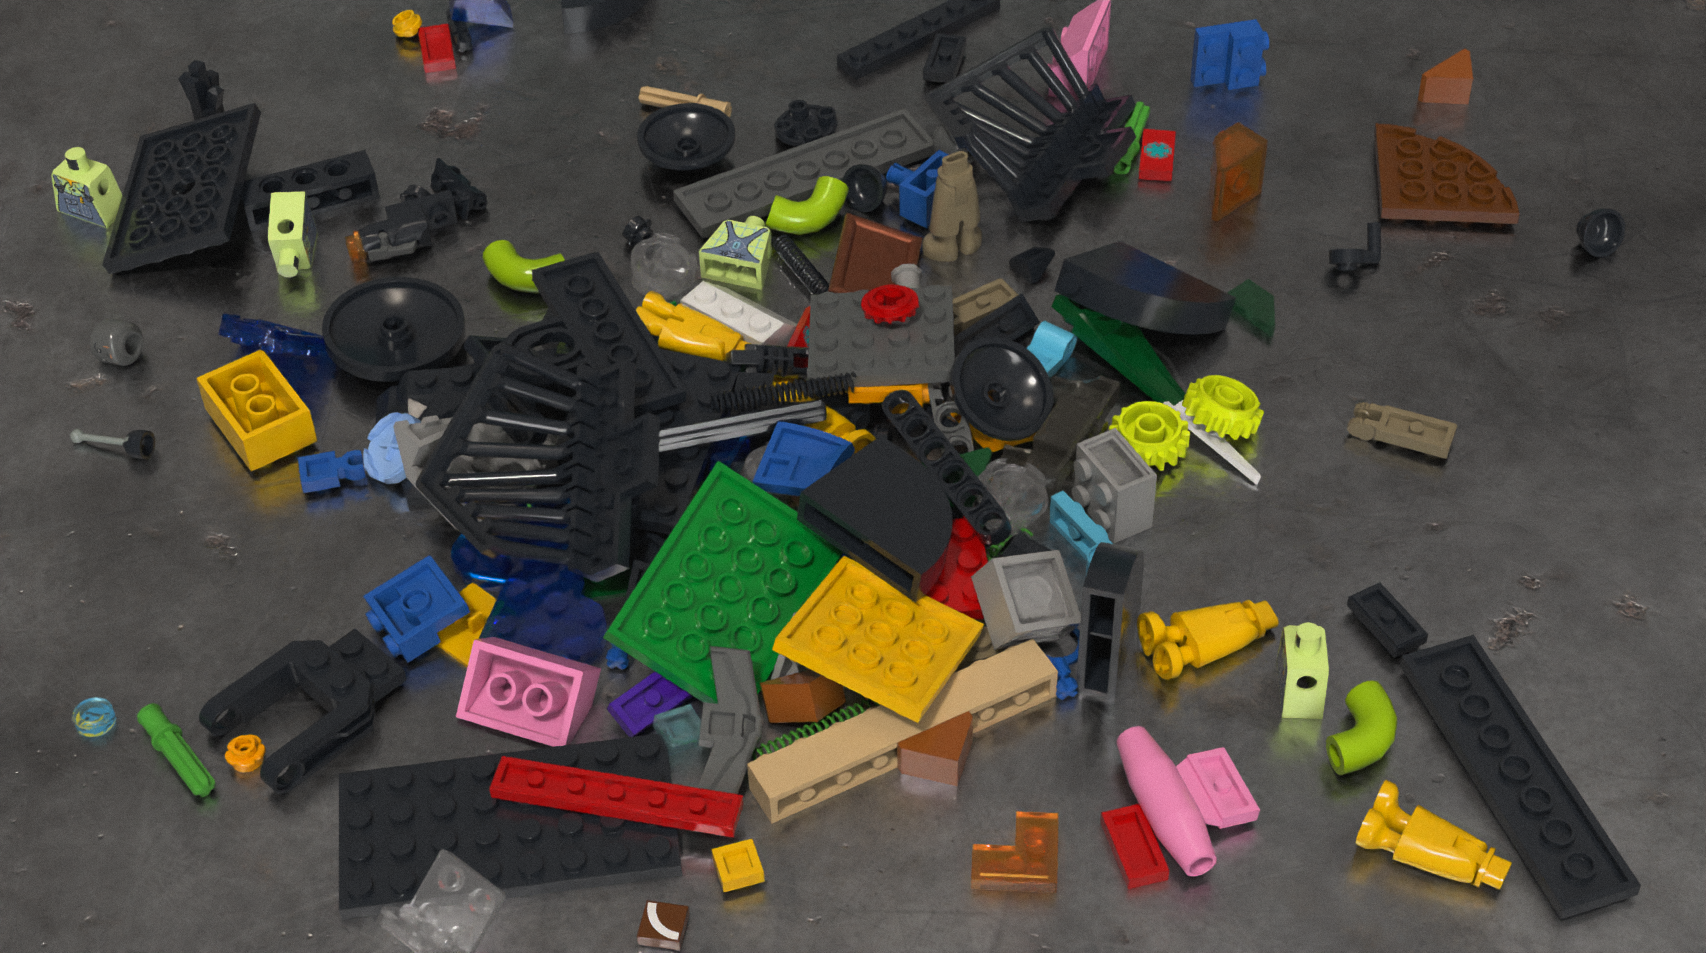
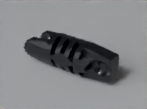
M745 344V350H731L725 354V361L729 365H741L745 372L774 374L775 378L808 379V367H793L794 358L808 359L809 347Z

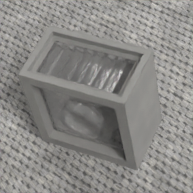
M1116 428L1077 443L1076 461L1074 462L1075 482L1072 488L1074 500L1084 507L1096 524L1101 525L1106 530L1113 544L1151 528L1157 475Z
M1059 550L993 558L971 576L994 650L1005 649L1016 644L1019 645L1030 639H1034L1036 643L1061 640L1080 626L1081 614Z

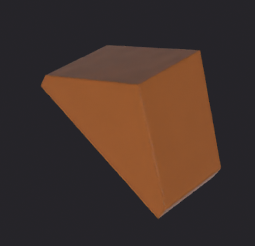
M1464 48L1423 73L1418 100L1422 103L1468 104L1473 83L1470 51Z
M811 669L760 683L769 723L818 722L846 702L843 685Z
M969 711L898 742L897 766L901 774L958 786L973 740V716Z

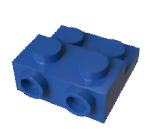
M1257 19L1195 28L1190 78L1193 86L1199 87L1225 83L1228 90L1259 86L1260 76L1266 75V63L1262 53L1269 49L1268 33L1262 30Z
M431 555L363 596L370 608L365 613L369 623L376 633L384 629L387 635L382 639L392 656L396 658L402 655L407 663L441 642L437 634L439 631L470 613L467 603Z

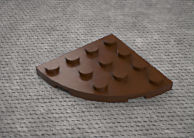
M1375 123L1374 141L1381 218L1518 224L1520 213L1512 190L1500 182L1497 178V171L1480 156L1442 136L1434 140L1417 135V129Z

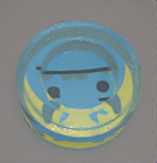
M93 697L82 701L75 707L72 713V720L77 732L82 736L98 737L106 734L113 728L116 722V715L112 704L107 699Z

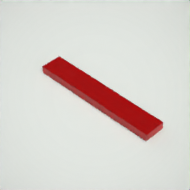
M506 756L501 757L489 788L491 798L733 838L744 805L743 795Z

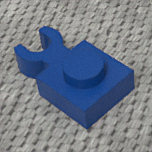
M360 450L349 451L339 458H336L335 451L298 457L303 493L341 487L340 479L342 478L361 480L366 477Z

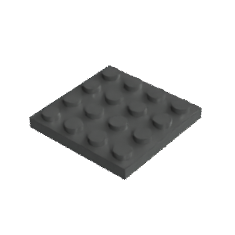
M930 285L923 288H910L917 293L919 299V307L916 309L915 316L906 317L903 323L894 321L891 325L888 322L876 324L874 319L865 318L864 311L861 308V300L870 290H858L847 293L824 292L811 295L808 380L810 381L811 378L816 380L817 377L822 379L823 376L827 378L829 375L833 377L834 374H837L839 377L840 373L845 376L846 372L851 374L853 371L857 375V377L851 376L854 387L950 382L951 368L955 361L952 286Z

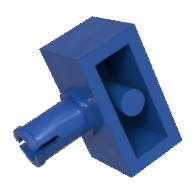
M938 150L915 171L907 169L899 163H894L893 166H890L886 180L890 184L899 186L900 216L925 228L929 227L935 184L938 176L937 170L942 166V158L949 154Z

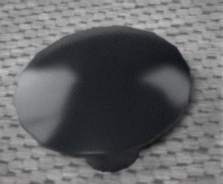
M804 100L790 102L788 105L789 110H786L779 116L774 124L776 136L781 142L790 146H800L834 134L838 126L836 110L833 107L807 104Z

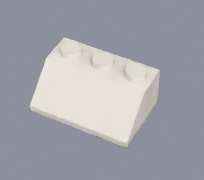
M702 281L680 300L682 304L727 325L733 331L743 335V341L751 344L787 346L797 326L796 323L726 287Z

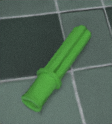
M1142 101L1136 103V107L1128 116L1124 126H1132L1136 139L1128 148V152L1114 167L1113 172L1117 174L1128 173L1133 158L1140 151L1139 141L1150 114V107L1144 105Z
M152 703L143 707L137 714V721L152 738L151 744L153 748L157 751H162L194 795L208 796L209 792L215 788V780L182 738V729L177 724L170 722L160 705Z

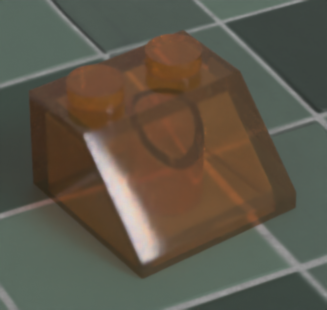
M1239 122L1219 132L1213 142L1214 151L1210 170L1211 219L1216 222L1262 192L1268 140Z

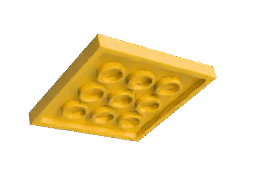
M843 556L778 634L772 650L861 694L863 697L869 698L897 712L901 716L919 723L979 638L984 624L926 595L915 603L858 562Z

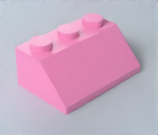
M1097 0L1075 14L1069 27H1064L1062 31L1061 44L1087 88L1094 83L1108 49L1111 0ZM1053 56V64L1048 63V66L1073 98L1079 100ZM1049 88L1048 96L1056 97V95Z
M496 637L475 639L456 717L552 747L570 745L592 708L601 668Z

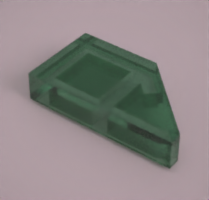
M1250 279L1227 292L1236 297L1233 306L1235 312L1268 335L1274 334L1275 307L1272 294Z

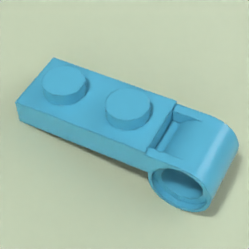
M1044 320L1038 326L1027 349L1038 358L1049 378H1051L1070 358L1077 342V336Z
M1064 491L1051 496L1049 522L1087 561V575L1092 557L1099 543H1113L1109 540L1106 530L1101 525L1096 524L1085 513L1084 508L1079 502L1073 501Z

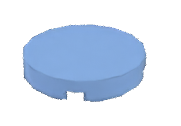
M399 412L390 413L379 420L367 438L371 441L368 450L364 448L363 451L365 470L370 477L385 484H395L406 479L393 426L398 421L407 420L409 424L420 423L421 421L405 412L404 414Z

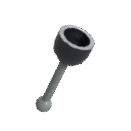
M74 429L70 433V439L74 443L91 441L122 445L129 456L137 459L147 460L153 455L155 450V436L151 431L133 430L126 435L125 439L85 434L80 429Z

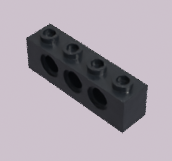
M366 150L246 180L244 181L240 202L251 232L269 227L271 193L306 192L313 216L380 198L374 169Z

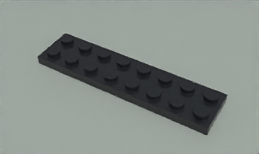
M1471 635L1402 655L1400 667L1560 919L1638 895L1641 884L1476 637Z

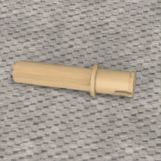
M649 86L641 87L639 92V102L651 106L664 108L681 103H698L717 108L729 118L732 112L730 102L709 99L704 94H699L696 97Z

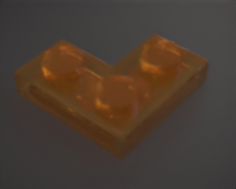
M1016 811L1015 846L973 844L971 889L1057 893L1058 813Z

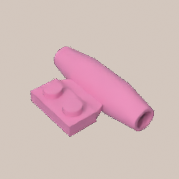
M1136 726L1129 728L1117 738L1116 744L1133 794L1158 840L1188 876L1202 875L1212 869L1217 862L1206 824L1215 825L1221 829L1257 820L1260 809L1224 747L1189 754L1182 762L1175 766L1174 762L1144 727Z

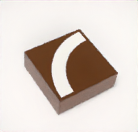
M647 900L637 933L638 945L680 951L690 915L689 906Z

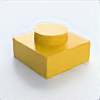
M753 839L712 849V859L723 893L765 882L764 871Z

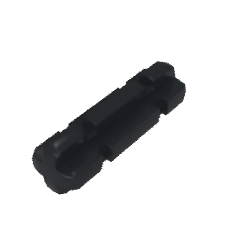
M459 7L447 9V22L450 26L456 49L459 52L470 51L473 47L472 39L463 17L462 9Z

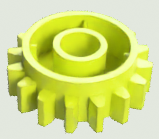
M1209 375L1202 379L1198 378L1195 383L1191 382L1182 402V406L1186 407L1185 414L1195 417L1193 420L1194 424L1205 425L1206 432L1216 431L1221 438L1225 434H1229L1234 440H1238L1239 435L1246 439L1251 434L1255 435L1264 411L1259 409L1261 403L1258 397L1249 387L1235 379L1221 375Z
M1142 401L1134 403L1127 408L1123 407L1121 408L1120 416L1114 415L1112 417V425L1109 426V430L1116 428L1149 467L1156 465L1160 471L1164 470L1166 462L1176 466L1178 457L1185 458L1187 447H1189L1190 431H1187L1188 422L1181 420V413L1179 411H1175L1173 408L1160 402ZM1118 447L1117 460L1119 462L1129 460ZM1130 461L1129 468L1133 469L1135 465Z

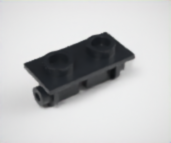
M437 158L435 169L431 176L430 187L436 193L450 190L454 200L455 211L464 220H467L469 210H483L488 203L486 194L479 191L475 186H470L471 182L461 174L458 167L448 166L441 158Z

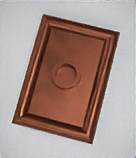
M847 213L844 219L828 292H856L858 290H872L879 286L895 284L891 280V272L902 264H918L923 238Z

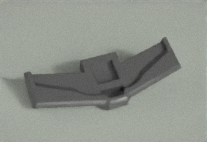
M710 646L709 654L718 704L703 702L699 746L710 747L712 750L697 788L738 794L747 770V763L751 760L756 744L761 741L764 717L760 713L750 650Z

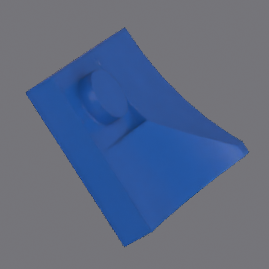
M778 421L752 482L766 492L800 496L801 491L854 454L855 448L852 442L830 433L798 424Z

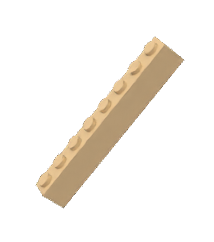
M1034 639L1019 645H1012L1001 653L985 660L975 661L969 667L953 673L919 723L901 716L883 705L873 706L864 713L843 722H836L829 728L814 735L799 738L791 745L759 756L754 761L747 763L749 789L771 824L897 768V743L968 711L973 716V733H976L1056 697L1058 670Z

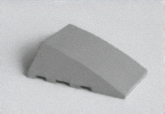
M437 415L423 417L420 423L409 424L407 420L395 422L393 428L406 478L415 487L418 476L453 417L439 419ZM483 423L474 424L465 439L466 441L514 443L502 427ZM548 434L543 444L556 445L559 436ZM461 455L453 459L446 472L474 473L545 470L549 460L469 457ZM537 485L479 487L466 489H534L537 487ZM487 504V505L517 506L518 504ZM437 509V511L454 527V529H457V528Z

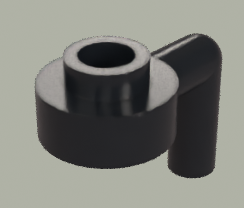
M1381 222L1367 223V250H1329V264L1336 265V271L1357 270V264H1377L1380 262Z

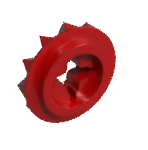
M895 284L874 288L867 292L861 300V308L864 311L865 318L874 319L876 324L888 322L891 325L894 321L903 323L906 317L915 316L916 309L919 307L918 295L914 290Z

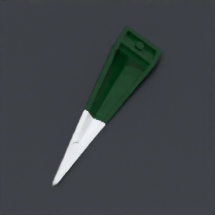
M1061 294L1055 296L1051 307L1062 316V319L1067 324L1074 326L1071 331L1074 335L1155 402L1163 403L1175 411H1179L1181 413V420L1188 422L1189 430L1253 483L1258 484L1261 475L1224 437H1219L1218 432L1213 430L1206 432L1205 425L1194 424L1193 420L1195 417L1185 414L1186 407L1182 406L1185 392L1156 355L1138 326L1098 313Z

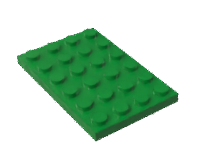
M718 461L603 638L700 701L715 704L718 703L709 647L716 646L750 650L758 695L761 690L760 683L767 680L775 667L779 653L772 650L775 638L792 619L793 613L802 607L830 573L841 556L842 551L797 520L798 512Z

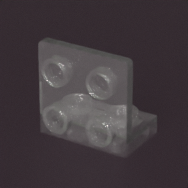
M441 850L410 905L404 904L403 907L384 906L375 922L415 953H475L503 904L506 894L448 850Z

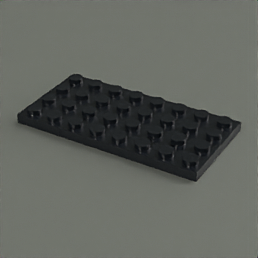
M666 733L339 773V912L341 919L346 920L682 876L677 828L491 798L489 790L502 756L672 783Z

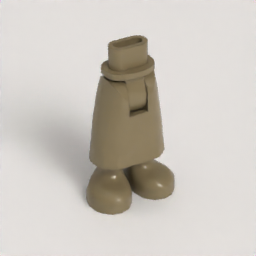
M958 151L943 157L942 166L937 170L938 176L935 184L929 225L931 233H928L922 240V252L932 260L943 262L955 261L958 259V250L965 255H971L979 249L982 243V231L977 226L981 220L977 186L973 176V167L968 162V154L964 151Z

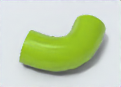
M823 176L817 179L813 193L806 201L797 202L776 195L765 227L778 232L799 236L818 232L835 220L844 206L849 188L841 180Z
M498 240L488 245L482 257L488 271L500 284L517 292L534 294L540 292L532 281V270L565 261L560 253L540 259H526L521 257L513 244L506 240Z
M1365 681L1351 689L1346 696L1345 704L1354 717L1356 724L1353 728L1328 736L1326 739V750L1330 764L1340 776L1361 770L1381 760L1395 741L1397 716L1391 699L1378 681Z

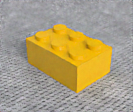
M263 349L196 378L206 411L251 472L317 442L310 410Z

